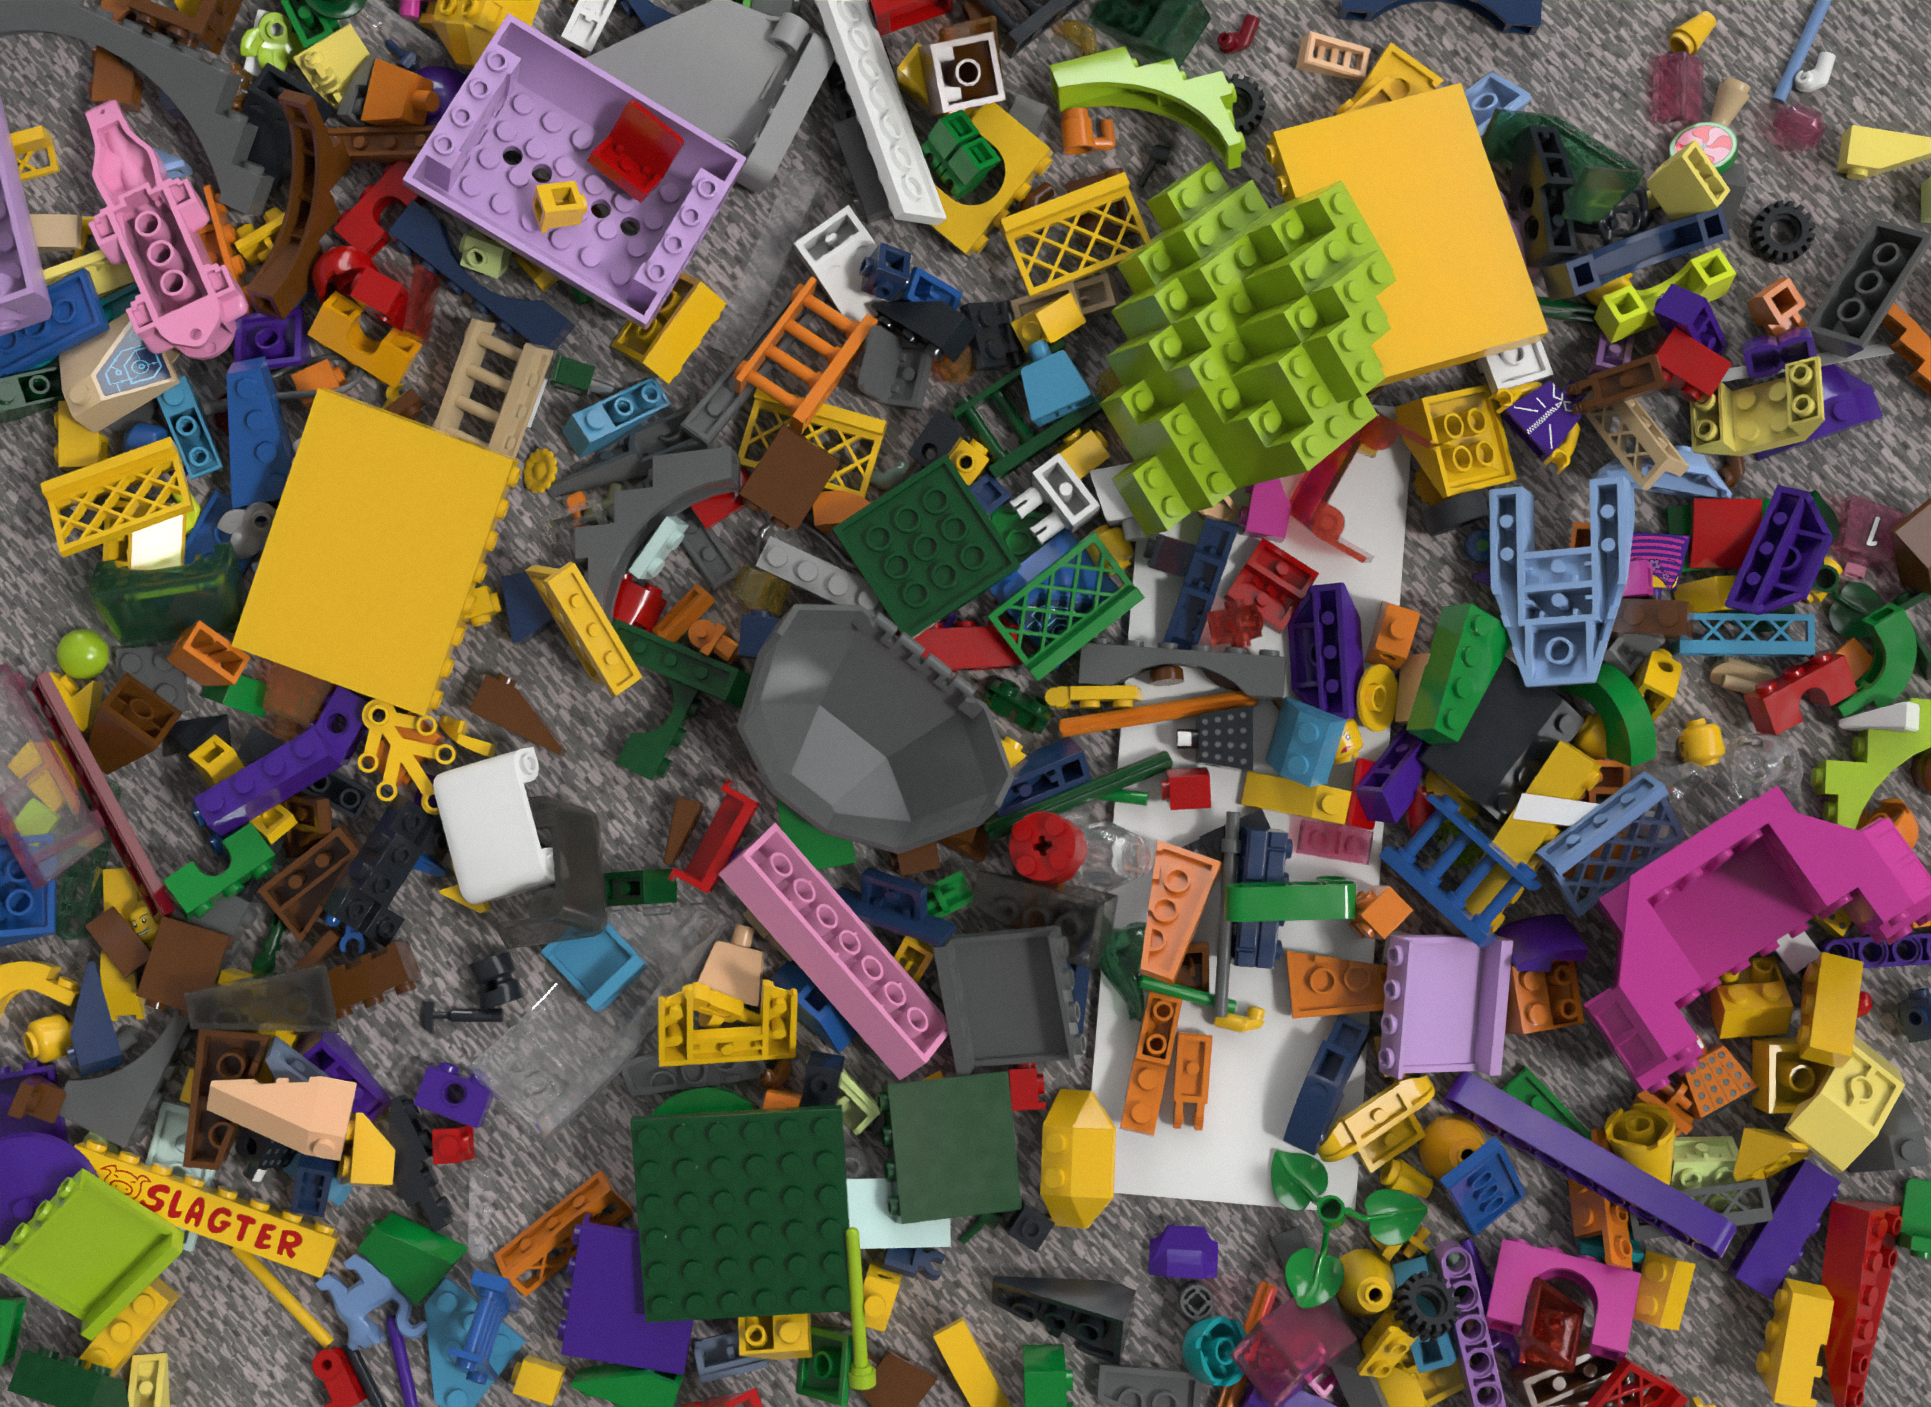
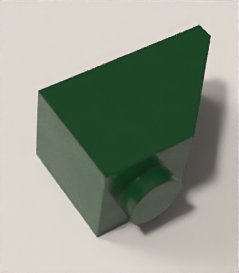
M673 869L602 873L603 907L677 903V881L672 882L668 880Z

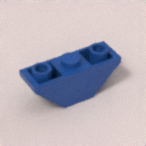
M786 961L769 979L774 982L776 987L786 990L797 989V1018L838 1055L858 1034L800 967Z

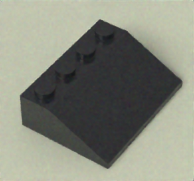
M1504 656L1460 740L1456 743L1428 744L1417 759L1487 822L1503 826L1517 806L1522 793L1527 791L1559 741L1570 743L1586 720L1564 699L1546 686L1527 688L1519 666Z

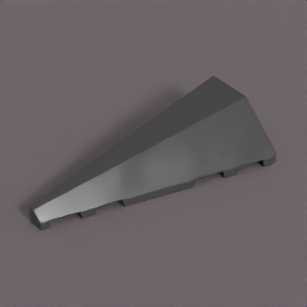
M696 391L687 394L689 403L675 412L668 406L661 410L662 419L644 426L640 423L597 450L600 458L586 467L580 462L571 466L573 474L552 482L551 487L547 489L551 497L555 498L647 475L649 469L653 468V456L713 449V442L706 448L680 429V424L700 402Z

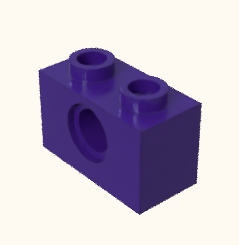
M338 685L336 690L332 689L327 694L322 705L325 708L319 720L314 719L311 722L307 731L313 727L328 740L340 764L347 766L368 729L363 723L362 711L370 701ZM379 709L374 711L373 719L376 716ZM343 715L347 721L346 728L341 733H336L333 728V722L338 716Z
M440 1061L439 1065H429L413 1105L476 1129L482 1127L497 1087L489 1085L491 1079L477 1073H471V1076L467 1077L458 1073V1066L445 1061ZM454 1083L461 1085L464 1089V1098L461 1102H456L450 1097L449 1090Z

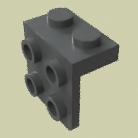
M873 325L865 340V355L862 367H860L857 374L858 389L885 406L922 411L934 357L924 349L925 345L920 342L917 346H914L907 340L899 339L883 327Z

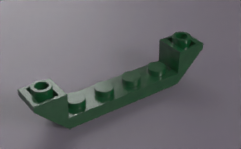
M613 618L612 626L635 665L725 701L735 709L742 710L751 675Z

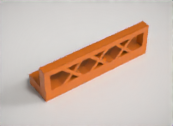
M599 1170L493 1256L502 1277L508 1278L512 1285L527 1297L566 1266L571 1256L576 1257L578 1246L572 1245L576 1224L582 1225L586 1213L591 1214L590 1223L614 1227L630 1215L633 1210L615 1191L607 1175L602 1170ZM614 1202L619 1207L612 1214L601 1216V1211L610 1203ZM564 1247L563 1253L557 1258L547 1259V1254L551 1250ZM537 1269L536 1274L525 1283L518 1278L526 1270Z

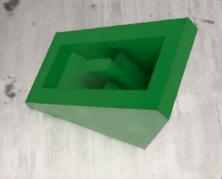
M240 675L235 685L204 686L201 697L265 718L276 686Z

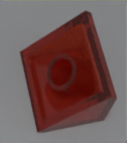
M1534 1277L1532 1281L1521 1336L1519 1362L1572 1373L1575 1369L1585 1309L1540 1277Z

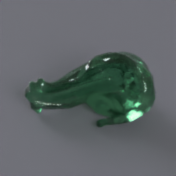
M1134 922L1128 924L1123 929L1112 928L1101 937L1097 954L1102 973L1125 1002L1130 1021L1137 1020L1141 1022L1144 1010L1143 989L1137 987L1147 922Z

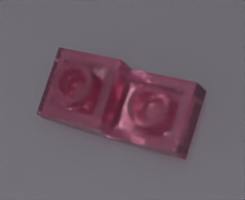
M1301 820L1296 853L1369 865L1374 832Z

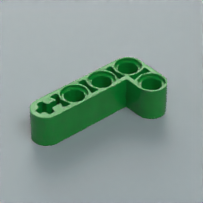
M1318 876L1316 881L1230 883L1224 885L1225 921L1330 920L1356 917V882L1344 876Z

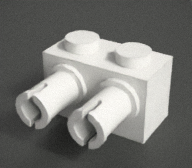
M1060 453L1033 471L1032 487L1009 502L1013 511L1018 512L1016 515L1020 519H1023L1024 516L1043 502L1049 503L1052 507L1053 512L1029 528L1033 537L1037 536L1038 539L1036 541L1041 546L1064 528L1066 530L1069 529L1073 534L1099 514L1100 508L1098 502Z

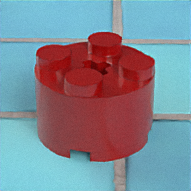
M1041 811L1029 814L1014 824L1009 842V852L1011 860L1020 874L1043 883L1060 884L1070 880L1076 875L1075 873L1080 866L1083 865L1087 855V843L1083 832L1072 821L1055 813ZM1048 842L1052 843V848L1047 849L1045 853L1044 848L1048 846Z

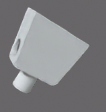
M1131 463L1090 470V475L1107 523L1110 526L1122 525L1125 541L1132 542L1144 539L1145 536L1142 528L1111 480Z

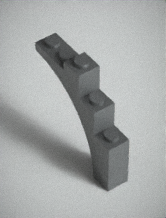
M731 446L653 456V468H650L648 471L650 487L614 492V504H611L609 508L612 523L575 527V540L571 541L572 557L584 568V579L611 625L613 624L614 605L619 588L633 558L649 537L657 531L666 516L674 517L691 505L713 496L741 490L740 459Z

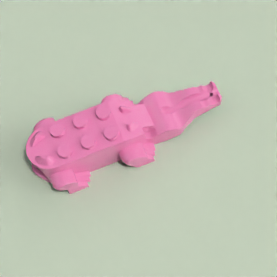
M115 99L88 110L85 115L95 144L92 176L96 187L107 204V207L99 210L100 213L94 216L95 220L89 222V226L97 245L109 262L114 265L128 263L141 294L135 296L136 300L130 302L132 307L126 309L136 335L143 340L148 351L153 354H160L176 348L191 359L207 360L219 356L228 349L234 340L237 327L235 320L247 313L249 305L241 287L233 279L226 265L219 266L217 263L212 265L198 233V230L203 228L210 220L201 198L187 178L184 180L179 178L174 180L168 179L166 168L159 155L152 147L136 136L123 114L120 104Z

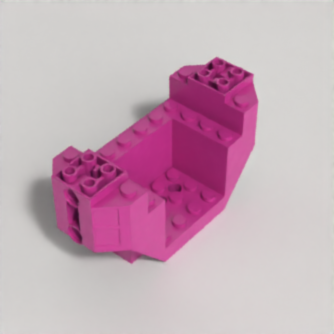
M1777 785L1757 799L1749 800L1632 874L1627 881L1598 899L1596 907L1617 936L1612 990L1608 988L1584 1003V1012L1638 1092L1641 1093L1647 1089L1651 1095L1671 1083L1667 1076L1677 1071L1682 1076L1701 1064L1697 1057L1704 1054V1052L1696 1042L1699 1038L1679 1011L1701 995L1698 991L1699 989L1704 994L1721 984L1718 977L1730 970L1733 976L1751 965L1747 960L1758 952L1762 957L1768 955L1780 947L1777 942L1778 939L1786 934H1789L1793 939L1810 928L1806 923L1810 919L1818 915L1822 921L1842 907L1863 936L1869 934L1876 945L1884 940L1888 945H1891L1913 931L1909 926L1911 923L1916 922L1920 927L1931 920V876L1889 817L1886 819L1880 817L1858 831L1797 813Z

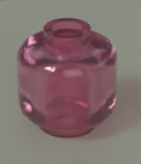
M1801 102L1793 103L1788 110L1782 108L1773 123V126L1778 128L1776 132L1777 141L1799 152L1806 151L1809 147L1814 149L1827 127V124L1823 123V113Z

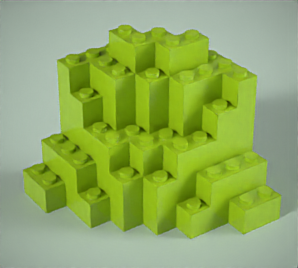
M1211 160L1191 169L1146 202L1162 232L1117 264L1134 293L1111 310L1128 338L1125 343L1105 357L1121 382L1122 387L1099 403L1134 459V462L1111 480L1146 536L1170 530L1191 512L1214 507L1237 488L1308 472L1378 415L1366 393L1386 377L1381 370L1383 366L1371 345L1387 333L1391 327L1387 322L1388 317L1376 296L1394 283L1396 278L1392 273L1394 270L1342 180L1269 209L1253 180L1229 189L1214 161Z

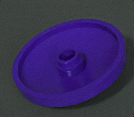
M38 1132L15 1133L0 1138V1245H6L11 1240L15 1229L23 1222L27 1224L34 1217L36 1209L44 1200L50 1201L56 1195L59 1186L67 1177L73 1178L83 1168L99 1178L92 1164L78 1149L60 1138Z

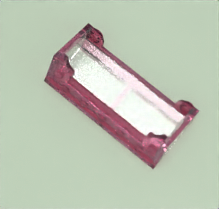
M5 663L0 666V828L21 868L36 890L51 882L103 843L105 838L101 829L106 827V824L97 808L90 811L23 693V691L29 688L19 671L12 673L8 664Z

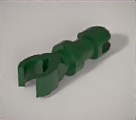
M276 913L270 920V930L267 939H263L261 942V946H264L263 950L258 954L251 968V974L268 979L274 973L276 965L275 954L276 951L281 950L282 945L279 943L283 932L287 930V926Z

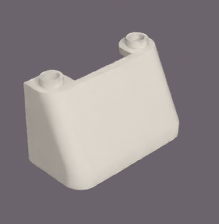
M534 747L522 748L438 774L434 779V794L458 885L464 899L471 904H480L515 896L569 878L563 856L554 848L541 849L524 786V783L531 782L538 776L539 764Z

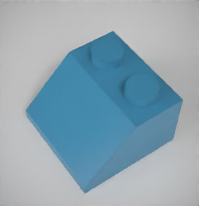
M1284 697L1265 760L1279 775L1305 786L1314 787L1327 784L1347 720L1290 697Z

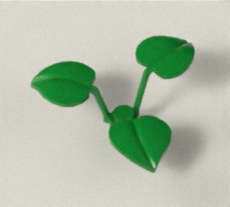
M1277 1150L1274 1153L1271 1165V1182L1278 1201L1285 1208L1295 1212L1304 1210L1311 1201L1314 1205H1317L1318 1219L1321 1225L1324 1226L1320 1253L1312 1248H1303L1293 1253L1286 1264L1285 1276L1288 1287L1298 1307L1302 1309L1314 1308L1326 1303L1337 1294L1343 1284V1263L1337 1257L1326 1256L1330 1230L1341 1227L1346 1220V1216L1364 1223L1370 1222L1369 1230L1376 1241L1388 1246H1397L1405 1243L1415 1234L1428 1213V1208L1419 1199L1394 1189L1378 1190L1366 1198L1365 1209L1369 1216L1357 1213L1350 1207L1345 1208L1343 1201L1337 1196L1327 1195L1323 1198H1316L1321 1196L1328 1187V1173L1324 1165L1316 1158L1306 1154L1289 1153Z

